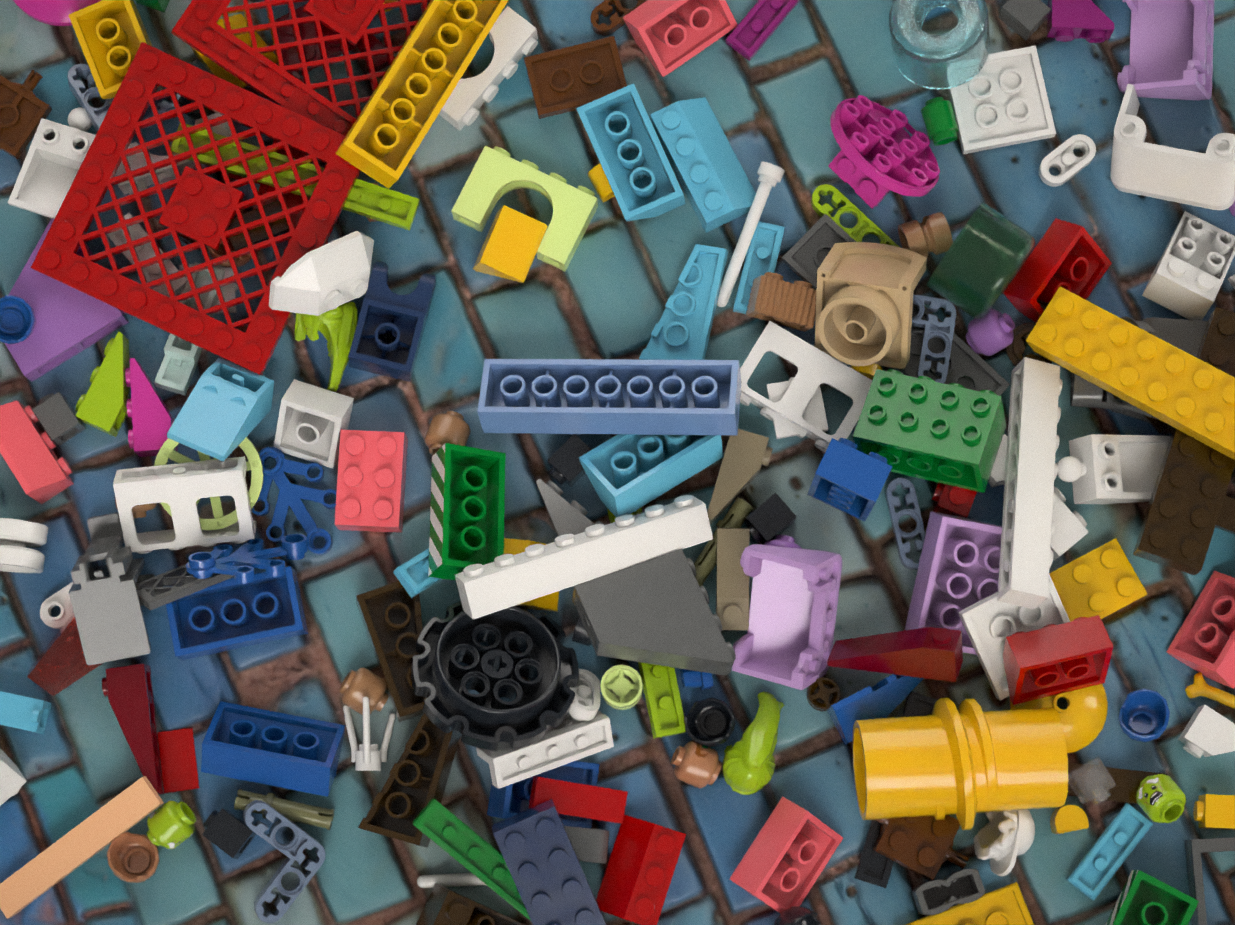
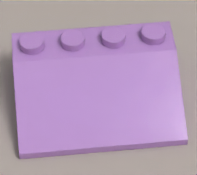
M930 512L905 630L925 627L962 631L963 653L977 655L958 612L998 592L1002 526L954 515Z

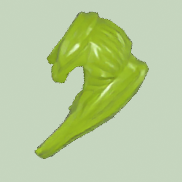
M352 301L319 316L295 314L294 340H305L307 335L311 341H316L319 339L318 331L327 340L328 356L331 363L327 390L333 392L339 389L344 370L349 361L348 356L359 319L356 303Z
M763 691L758 694L759 708L753 722L747 727L740 741L736 742L733 747L732 745L726 746L724 750V780L734 792L741 795H751L758 792L771 780L774 774L775 758L773 752L777 744L780 712L785 705L782 702L776 701L774 695L769 692Z

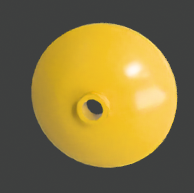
M1102 684L1015 705H1012L1010 700V710L1054 707L1058 711L1063 725L1067 753H1072L1083 749L1099 735L1106 721L1108 702L1105 689ZM1058 698L1066 699L1068 706L1065 710L1057 706Z

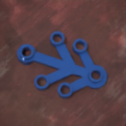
M275 447L261 449L258 453L262 461L264 477L262 490L257 502H265V509L257 512L254 505L251 509L252 513L258 517H263L269 513L270 503L267 498L273 480L280 490L272 523L266 530L268 539L273 543H281L282 537L287 535L284 526L290 506L307 533L308 549L316 555L326 554L332 547V537L326 530L318 528L301 499L322 503L327 509H335L336 501L329 505L325 503V498L329 494L336 495L337 491L333 489L323 491L292 484L285 475V473L302 475L309 482L318 483L324 478L323 468L318 463L304 464L286 460L283 452ZM269 458L276 459L275 467L271 469L266 468V461ZM318 468L320 470L319 476L316 478L309 477L310 469ZM274 528H281L282 534L279 538L271 537V531ZM319 537H323L326 540L322 548H316L314 545L315 540Z
M302 534L286 535L281 539L282 546L265 550L263 540L254 538L245 542L234 553L232 545L218 544L213 547L211 552L191 554L188 557L189 562L186 564V571L198 579L209 578L213 573L235 575V582L240 584L251 583L255 580L254 568L266 569L268 577H281L286 574L285 561L279 559L268 560V558L286 555L288 560L303 559L308 551L307 537Z

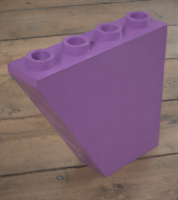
M52 218L9 295L26 300L34 309L36 323L32 334L20 343L12 345L5 343L23 375L31 382L129 323L124 316L125 312L31 268L54 221ZM87 245V248H88V250H89L90 256H91V255H94V254L92 253V251L90 250V248L88 247V245ZM80 246L76 254L84 257Z

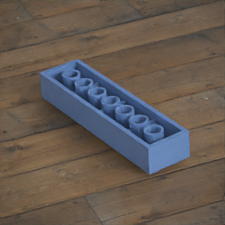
M485 359L477 413L483 433L738 435L742 383L739 360Z

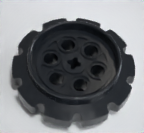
M459 601L447 607L445 619L433 617L422 630L416 644V652L421 655L413 657L411 681L415 695L426 698L423 706L424 713L444 733H449L452 730L459 731L462 735V743L477 748L496 750L498 743L504 741L509 743L511 748L516 749L543 739L547 729L546 725L558 727L567 716L575 697V692L569 687H576L579 678L577 656L573 648L563 646L566 633L544 612L533 615L528 612V606L515 605L472 619L463 611L462 603ZM480 642L487 643L490 646H483ZM511 650H518L521 653H514ZM463 662L469 666H461L458 663ZM521 677H528L533 681H526ZM468 690H475L479 694H471ZM500 698H509L511 702L503 701Z

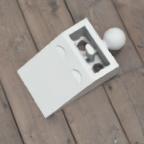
M78 107L69 113V126L41 118L8 200L9 205L55 219L96 136L85 132L90 129L92 123L84 108ZM75 146L81 147L82 149L77 150Z
M1091 434L1070 440V456L1064 457L1058 462L1057 475L1065 482H1072L1074 504H1114L1150 501L1170 436Z

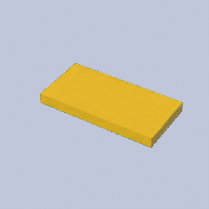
M1014 882L988 892L973 902L954 905L942 913L928 915L905 925H1034L1018 883Z

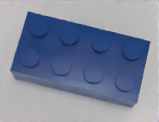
M832 438L814 475L807 495L865 522L893 466L888 465V460L877 453L870 452L867 455L856 450L858 446L850 440L839 438V441Z
M290 566L285 567L286 574L281 577H268L266 572L254 574L255 580L247 584L237 583L235 578L166 604L175 657L186 660L308 634L297 572Z

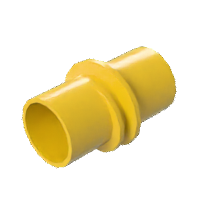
M940 698L935 702L932 715L856 720L854 723L852 747L857 803L863 820L934 816L936 820H941L945 818V815L956 814L962 830H971L976 813L1054 808L1065 805L1068 792L1067 748L1063 725L1059 713L1054 707L983 712L975 699H965L960 702L957 710L955 703L949 698Z

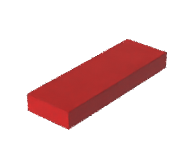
M534 776L528 809L552 799L559 814L623 824L628 791Z

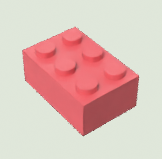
M340 430L334 523L339 530L402 533L408 438L404 432Z

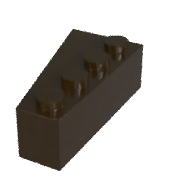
M396 581L356 595V604L381 674L386 682V688L398 721L401 722L423 714L426 698L415 695L411 681L413 657L421 655L416 652L417 640L423 630L419 594L411 598L400 581Z
M424 713L406 743L405 750L400 759L394 764L389 773V778L382 790L376 795L367 816L362 819L358 828L428 848L430 838L412 823L433 798L441 803L461 733L456 730L444 733Z

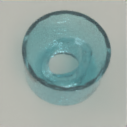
M985 0L893 1L889 12V31L893 58L900 72L909 81L928 89H950L968 82L980 72L990 52L989 15ZM936 7H947L957 17V26L948 33L932 35L921 29L929 12Z

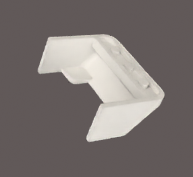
M1127 84L1114 127L1110 177L1115 188L1122 192L1212 210H1225L1229 208L1235 201V134L1220 133L1215 135L1209 141L1206 153L1144 142L1147 134L1146 125L1141 118L1137 117L1140 103L1134 85Z

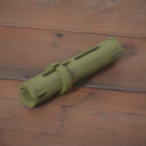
M737 497L723 520H719L716 526L718 528H741L746 517L750 515L754 508L743 499ZM717 529L712 535L713 539L708 541L694 562L696 569L695 578L699 586H703L707 577L716 566Z
M239 789L237 792L238 797H236L234 804L235 810H244L250 802L262 800L291 821L326 828L327 830L331 829L334 809L276 798L274 793L269 792L267 795ZM262 809L260 812L252 811L253 813L262 814V818L267 819L264 815L266 809Z

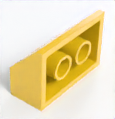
M102 0L69 14L102 99L115 97L141 42L152 46L133 0Z

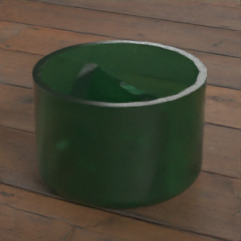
M982 202L959 233L926 286L973 318H985L1034 248V236Z

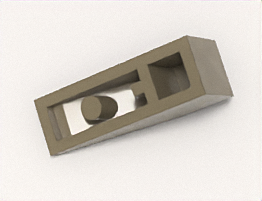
M738 429V435H730L707 511L710 524L720 516L759 474L761 465L768 466L773 448L767 447L769 437Z
M717 528L715 613L721 621L722 630H749V576L744 574L743 568L740 565L743 551L746 547L750 546L749 528Z

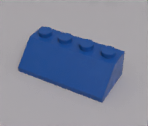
M220 701L202 742L201 772L328 797L336 776L346 725Z

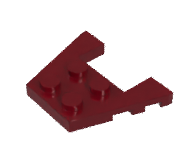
M305 5L295 9L297 18L309 16L302 11ZM287 13L275 19V22L291 20L290 14ZM314 22L298 25L301 40L317 38ZM321 24L323 37L336 35ZM292 26L276 28L280 44L295 42ZM368 35L371 51L386 48L374 35ZM362 38L359 39L355 47L347 42L348 51L357 47L360 53L364 52ZM340 40L325 43L328 58L339 57L343 54ZM318 44L303 46L306 62L321 60ZM297 48L281 50L284 66L300 63ZM387 54L372 57L375 72L389 66ZM317 67L307 68L308 72ZM301 69L288 72L303 82L300 77L302 76Z

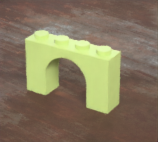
M484 146L451 211L454 220L482 232L496 203L503 195L520 188L535 190L544 195L553 208L551 222L536 253L537 259L566 272L598 208V198L594 197L595 193L583 186L575 188L566 184L567 180L556 173L551 172L547 175L539 171V167L528 160L523 159L519 162L511 158V154L500 147L495 146L492 149Z

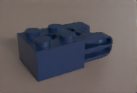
M376 261L372 269L349 352V367L411 382L435 290L436 277L435 275L425 273L421 275L418 286L410 294L398 295L393 293L387 285L388 265L384 262ZM386 336L392 337V343L384 344L382 340L385 341Z

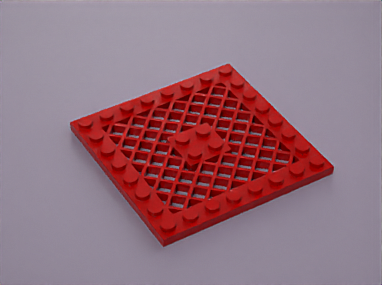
M192 0L171 33L273 103L347 136L361 113L360 104L367 103L371 97L358 98L355 82L370 80L373 92L378 86L377 78H383L387 71L375 73L372 57L387 54L390 66L395 59L394 53H398L402 46L392 47L389 32L404 29L407 40L411 33L410 28L415 27L419 20L409 22L406 6L421 4L423 14L428 6L427 3L431 2V0H398L397 2L383 4L385 0H264L263 2L248 4V0H241L242 5L228 7L232 0ZM308 1L302 11L309 16L297 18L294 3ZM287 4L291 20L275 22L272 7ZM266 8L269 23L253 26L250 10ZM399 8L402 23L387 25L385 10ZM244 11L247 27L231 30L228 14ZM378 12L381 27L367 29ZM221 16L225 29L217 24ZM314 22L317 38L301 40L298 25ZM321 24L336 35L323 37ZM292 26L295 42L280 44L276 28ZM270 30L273 45L258 48L254 32ZM248 33L251 47L235 35ZM383 33L386 48L371 51L368 35ZM362 38L364 52L349 55L347 42L355 47L359 39ZM340 40L343 56L328 58L325 43ZM318 44L321 60L306 62L303 46ZM297 48L300 63L284 66L281 50ZM275 51L277 64L263 56L262 53ZM366 58L369 74L354 76L351 61ZM344 62L348 78L332 80L329 64ZM323 66L326 81L311 84L307 68ZM301 69L304 83L288 72ZM349 84L352 99L337 102L334 86ZM327 87L330 101L316 92L315 89ZM354 105L356 118L340 107Z
M141 42L31 268L236 365L263 375L292 312L272 310L268 306L271 281L277 276L282 277L286 270L306 253L326 244L361 170L335 154L345 139V135ZM158 86L165 88L164 90L156 92ZM176 94L193 101V103L180 107ZM171 96L175 109L159 114L155 101ZM150 105L154 116L142 120ZM204 107L222 116L209 120ZM199 109L204 122L187 127L183 114ZM178 116L183 130L166 135L162 121ZM233 120L251 129L237 133ZM228 122L232 135L216 141L211 127ZM157 124L161 137L145 142L141 129ZM206 129L211 143L195 148L191 134ZM136 133L140 145L128 149ZM261 133L279 142L265 146ZM256 135L261 149L244 154L240 140ZM185 137L190 150L174 156L169 142ZM235 142L240 156L223 162L219 148ZM164 144L169 158L153 163L148 150ZM290 147L307 154V156L294 160ZM285 148L289 162L273 167L268 154ZM214 150L218 164L202 169L198 155ZM143 152L147 166L132 171L127 157ZM264 156L268 169L252 175L247 161ZM193 157L197 171L186 166L181 175L177 163ZM318 160L327 164L323 173ZM313 161L318 175L301 181L297 167ZM121 162H123L126 173L114 177ZM242 163L247 177L231 182L226 168ZM172 165L176 179L160 184L156 170ZM292 169L297 183L280 188L276 174ZM221 171L226 184L207 175ZM151 173L155 186L139 191L135 177ZM271 176L275 190L259 196L255 181ZM129 180L134 194L118 199L113 185ZM317 183L310 200H308L304 187ZM250 184L254 198L241 202L245 194L236 188ZM175 187L167 203L163 191ZM299 189L304 204L288 209L283 195ZM107 190H109L112 201L100 205ZM158 193L162 207L146 212L142 198ZM278 197L283 211L266 216L262 202ZM137 201L141 215L125 220L121 206ZM257 204L262 218L246 224L241 210ZM115 208L120 222L104 227L100 213ZM304 211L295 229L291 215ZM235 214H237L241 226L228 230ZM162 215L158 223L167 227V229L154 233L149 219ZM93 218H95L98 230L87 233ZM286 218L290 232L274 237L269 223ZM144 221L148 236L132 240L128 227ZM264 225L269 239L253 245L248 231ZM122 229L127 243L111 248L107 234ZM178 233L197 242L182 247ZM243 233L248 247L232 252L227 238ZM172 235L177 249L161 254L156 240ZM101 237L106 250L90 256L86 242ZM290 239L281 257L277 244ZM151 242L156 256L140 262L135 247ZM221 242H223L227 254L211 260L207 247L218 251ZM80 246L84 257L76 254ZM272 246L277 260L260 266L256 251ZM201 248L206 262L189 267L185 253ZM130 250L134 264L119 269L114 255ZM251 253L255 268L239 273L235 259ZM180 256L184 270L168 275L164 261ZM108 257L113 271L94 262ZM229 261L234 275L218 281L214 266ZM158 263L163 277L147 283L142 268ZM276 268L267 285L263 272ZM208 269L213 283L197 288L192 274ZM137 270L141 284L122 275ZM258 274L263 289L247 294L242 280ZM187 276L191 291L176 296L171 281ZM237 282L241 297L226 302L221 287ZM166 284L170 297L152 290V288ZM216 290L220 304L204 309L200 295ZM263 296L255 313H253L249 301ZM194 297L199 311L180 302ZM244 303L249 317L233 323L228 308ZM223 310L227 324L208 315ZM249 324L246 332L237 329Z

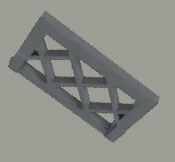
M185 564L136 583L140 602L149 610H153L235 577V575L213 573L209 578L198 579L186 571ZM165 585H174L173 587H163Z

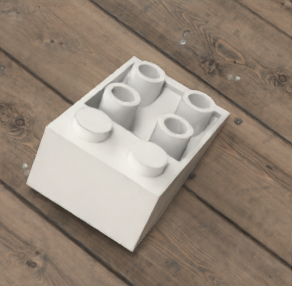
M1185 211L1142 296L1189 320L1202 321L1214 303L1235 256V236Z

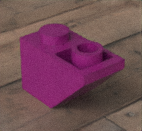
M1048 0V7L1051 10L1047 17V37L1055 38L1060 42L1086 39L1089 43H1102L1110 39L1114 31V23L1092 0Z

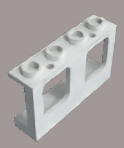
M769 321L740 368L742 381L740 403L749 406L750 403L761 409L760 414L770 421H773V413L776 412L795 424L793 430L797 433L802 428L808 431L809 434H806V436L816 441L814 445L819 450L826 452L832 438L839 441V438L848 439L859 420L872 380ZM770 351L794 364L798 369L796 376L779 402L770 401L750 389L747 385L749 378L763 355ZM821 384H828L850 397L853 401L850 410L833 435L826 434L802 418L804 410Z
M245 456L226 458L224 462L215 459L117 470L113 488L125 547L130 546L131 552L146 554L158 549L180 550L186 546L195 545L211 547L223 542L240 544L254 539L257 523L256 520L253 521L245 478L247 470ZM233 497L238 522L222 529L201 530L196 501L200 498ZM162 502L170 506L174 529L143 533L136 532L132 507Z

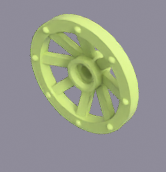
M246 437L239 446L249 460L246 461V471L251 470L252 476L248 492L252 509L260 496L264 475L260 455L254 444ZM168 438L160 448L154 466L167 465L168 459L176 463L196 461L174 450L180 443ZM197 451L200 461L216 459H210L209 455ZM220 496L210 497L214 518L199 517L201 530L222 529L238 522L236 509L224 515ZM162 502L163 508L172 516L170 506Z

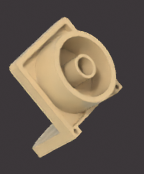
M870 242L835 243L817 270L815 347L831 357L853 366H867L876 363L880 366L898 369L905 368L910 360L913 293L926 271L927 258L911 250L887 244Z

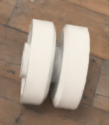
M0 518V571L42 573L45 555L38 550L25 547H40L46 544L48 527L35 522Z

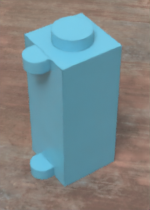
M0 691V725L44 735L52 703Z

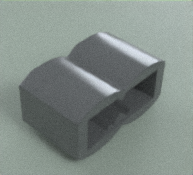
M977 869L957 870L947 875L943 880L923 882L911 891L918 912L923 915L942 913L953 904L973 902L982 897L986 892Z

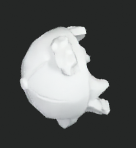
M1028 809L986 812L990 822L981 828L974 837V849L977 858L982 860L990 859L991 871L998 876L1008 875L1015 865L1016 857L1024 854L1033 843L1035 823Z

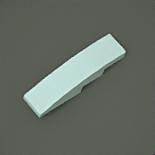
M214 268L218 281L224 279L225 271ZM208 269L192 274L197 288L213 283ZM187 281L183 293L191 291L189 281ZM216 290L200 295L204 309L217 304L218 295ZM194 297L180 302L199 311ZM170 334L164 347L165 356L154 381L155 387L186 396L202 348Z

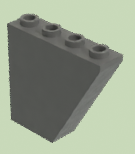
M682 549L574 586L572 601L597 656L718 675L730 674L736 659L732 644L729 641L725 642L721 633L722 624L716 613L712 614L708 606L709 596L705 587L699 586L695 578L696 569L694 563L690 558L686 559Z

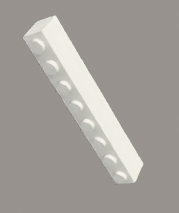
M1024 357L1012 370L997 601L1035 609L1044 600L1049 598L1052 590V582L1049 580V568L1052 565L1054 555L1050 547L1051 538L1055 531V522L1052 521V510L1057 499V495L1053 491L1054 480L1058 473L1055 453L1060 442L1059 435H1057V424L1061 416V408L1058 407V397L1061 393L1063 382L1060 379V366Z
M692 495L679 496L674 499V503L665 506L652 505L645 508L643 513L621 515L613 523L591 525L585 529V532L577 535L564 534L555 538V542L546 545H530L525 548V552L516 555H500L492 563L467 566L463 569L464 572L455 574L463 611L472 619H476L676 550L712 540L713 536L706 504Z

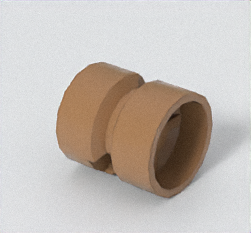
M942 212L923 217L922 223L912 220L898 225L899 239L904 249L916 252L928 258L929 252L939 255L953 250L951 231Z

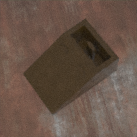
M435 883L416 925H525Z

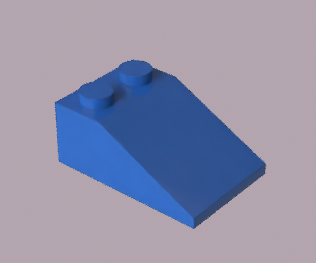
M573 761L535 776L597 786L600 764ZM534 776L499 789L492 785L491 782L487 815L507 819L528 810ZM559 814L564 826L591 829L592 819Z

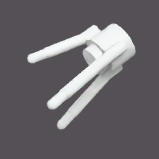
M364 697L362 709L363 744H359V750L350 708L346 705L343 707L351 747V762H355V771H381V762H387V750L396 715L394 713L389 715L381 748L378 751V744H370L369 698Z

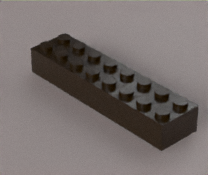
M1216 307L1209 316L1196 358L1235 378V313ZM1173 428L1133 555L1194 576L1202 570L1235 467V460Z

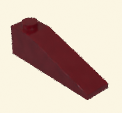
M925 627L836 640L827 664L831 667L956 682L963 662L962 631Z
M137 664L105 669L106 677L102 678L103 694L109 699V703L143 777H147L158 795H163L151 668L146 664Z

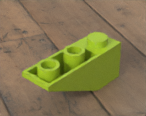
M119 331L115 338H111L108 341L104 350L106 356L101 366H97L93 370L90 377V383L92 384L87 394L81 395L75 408L77 411L75 416L80 421L113 437L117 436L127 416V399H130V387H127L125 380V369L129 368V340Z

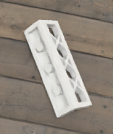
M599 710L595 718L588 721H579L570 714H567L558 727L546 725L547 729L544 738L533 744L513 749L509 743L502 741L498 743L496 750L476 747L477 755L489 764L492 785L499 789L614 747L609 717Z

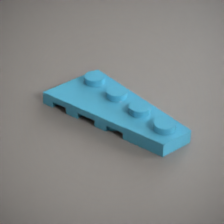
M700 244L695 245L678 279L679 283L673 295H670L665 305V311L659 323H656L651 333L652 337L646 349H643L639 360L705 359L726 265L727 249Z

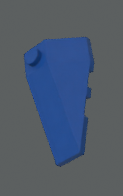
M892 674L876 683L873 687L868 686L831 705L828 713L844 744L853 742V727L856 720L886 718L924 678Z

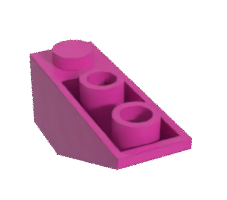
M129 358L130 368L125 369L126 385L131 387V399H127V414L129 418H132L133 430L128 431L129 447L134 449V452L140 457L157 456L160 448L168 439L167 432L175 420L141 364L135 358Z

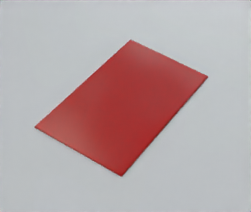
M193 727L157 732L164 793L198 789L199 780Z

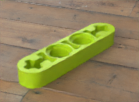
M823 184L814 190L811 199L814 211L821 217L827 214L856 242H862L864 236L873 234L878 237L880 244L899 247L834 186ZM820 194L822 196L830 194L832 196L831 204L835 208H838L840 203L843 205V207L838 209L834 217L830 215L833 213V208L829 204L825 203L823 206L819 204ZM845 213H851L856 217L857 224L853 228L848 229L840 224L839 218Z

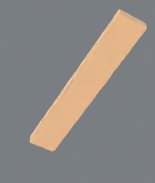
M144 776L138 779L0 883V909L7 919L12 918L109 845L112 840L125 833L161 806L164 802L147 777Z

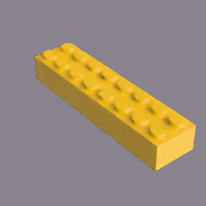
M431 0L335 154L389 189L400 178L509 0Z
M1059 287L1026 339L1035 353L1235 460V378L1082 297Z

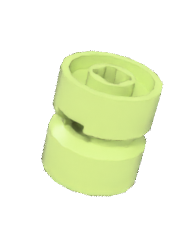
M622 664L613 666L605 672L601 680L602 696L606 703L614 709H631L642 697L643 684L641 676L630 666Z

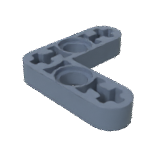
M77 64L68 71V85L80 106L86 110L91 123L98 132L113 98L104 99L106 103L102 107H91L88 102L92 98H101L89 66L87 64ZM81 76L83 79H87L89 89L86 90L83 82L77 80V78ZM159 86L156 92L164 90L165 88ZM171 96L166 97L168 100H172ZM162 99L155 101L159 114L175 109L173 103L168 104V102L162 101ZM150 105L147 109L148 115L142 120L154 116Z
M913 294V303L917 305L919 313L912 318V326L924 328L917 377L923 376V373L926 374L930 370L931 361H925V357L932 361L943 360V364L940 362L936 364L935 375L940 376V379H936L935 382L945 383L955 327L956 309L950 301ZM924 304L929 305L927 312L935 313L939 308H944L945 314L950 315L943 322H939L938 316L931 314L927 315L926 320H921L925 311ZM938 337L944 341L945 350L942 353L935 354L929 350L928 341L931 338Z
M897 478L889 483L885 491L897 551L901 564L905 568L918 570L920 558L918 563H914L911 558L907 559L906 554L910 552L909 541L902 544L901 539H911L919 535L920 540H915L914 546L917 552L922 551L925 531L914 485L905 478ZM897 485H901L902 490H908L909 494L904 497L905 507L912 504L913 509H903L895 513L894 508H900L901 506L899 497L892 496ZM909 515L915 519L916 528L914 531L906 533L899 528L898 521L902 516Z
M255 800L250 802L243 811L246 825L287 856L254 901V910L258 918L265 923H274L285 914L322 866L326 853L323 846L315 838L275 808L262 800ZM262 809H266L264 815L269 821L273 823L275 817H278L279 820L272 824L269 833L265 834L264 832L269 828L259 820L255 824L252 823L254 820L251 815L252 811L260 812ZM284 826L290 827L293 830L292 840L286 844L278 843L275 838L277 830ZM313 847H316L314 852L317 858L315 860L309 858L303 864V867L308 870L305 874L297 866L292 865L295 860L299 865L303 862L305 855L302 852L305 848L311 850ZM294 872L298 875V883L294 888L285 889L281 886V878L285 873ZM274 887L281 894L287 896L284 901L280 896L274 903L277 909L274 913L268 911L266 914H263L265 909L262 903L264 901L270 903L276 897L275 892L272 891Z

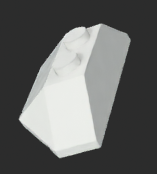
M355 231L306 253L292 264L282 277L277 276L271 281L268 306L272 310L319 316L366 294L374 240L359 231Z

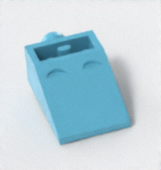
M218 358L201 375L167 432V438L224 462L271 411L274 380L266 378L265 371L263 375H259Z

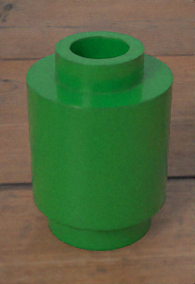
M936 97L926 101V106L921 109V114L928 138L933 140L934 146L945 145L957 140L956 132L959 131L951 101L944 100L943 97Z

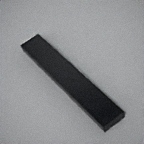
M911 691L902 717L932 715L935 702L938 699ZM871 820L854 879L886 888L894 861L873 850L880 836L882 824L876 820Z

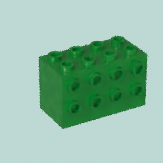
M876 369L853 434L854 442L858 446L857 450L867 455L870 452H874L885 457L888 460L887 464L893 466L891 472L985 493L1006 429L1002 397L990 390L976 391L967 389L958 383L944 384L935 382L926 376L916 378L904 375L893 369L887 371Z

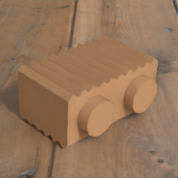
M766 272L764 275L753 280L746 315L768 322L772 321L775 324L800 331H808L813 328L816 316V290L812 289L813 285L808 282L794 281L793 284L785 282L780 274Z

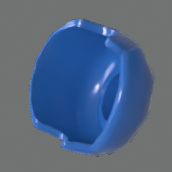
M5 295L0 298V342L11 345L20 343L33 332L36 323L34 309L26 300L20 297Z
M1145 688L1136 690L1127 695L1119 710V725L1122 732L1130 739L1149 742L1159 738L1164 733L1169 722L1170 711L1166 699L1157 691Z

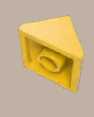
M503 205L495 215L473 270L524 283L548 226Z

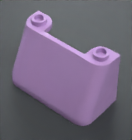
M1122 0L1131 9L1129 65H1125L1122 72L1118 73L1117 83L1119 90L1125 94L1127 84H1131L1135 87L1137 97L1210 100L1213 78L1215 0Z
M752 544L745 548L740 560L744 574L753 577L749 610V630H747V634L736 640L733 644L736 659L734 660L732 671L803 690L814 683L816 679L823 677L829 668L827 660L833 648L842 557L840 554L829 551Z

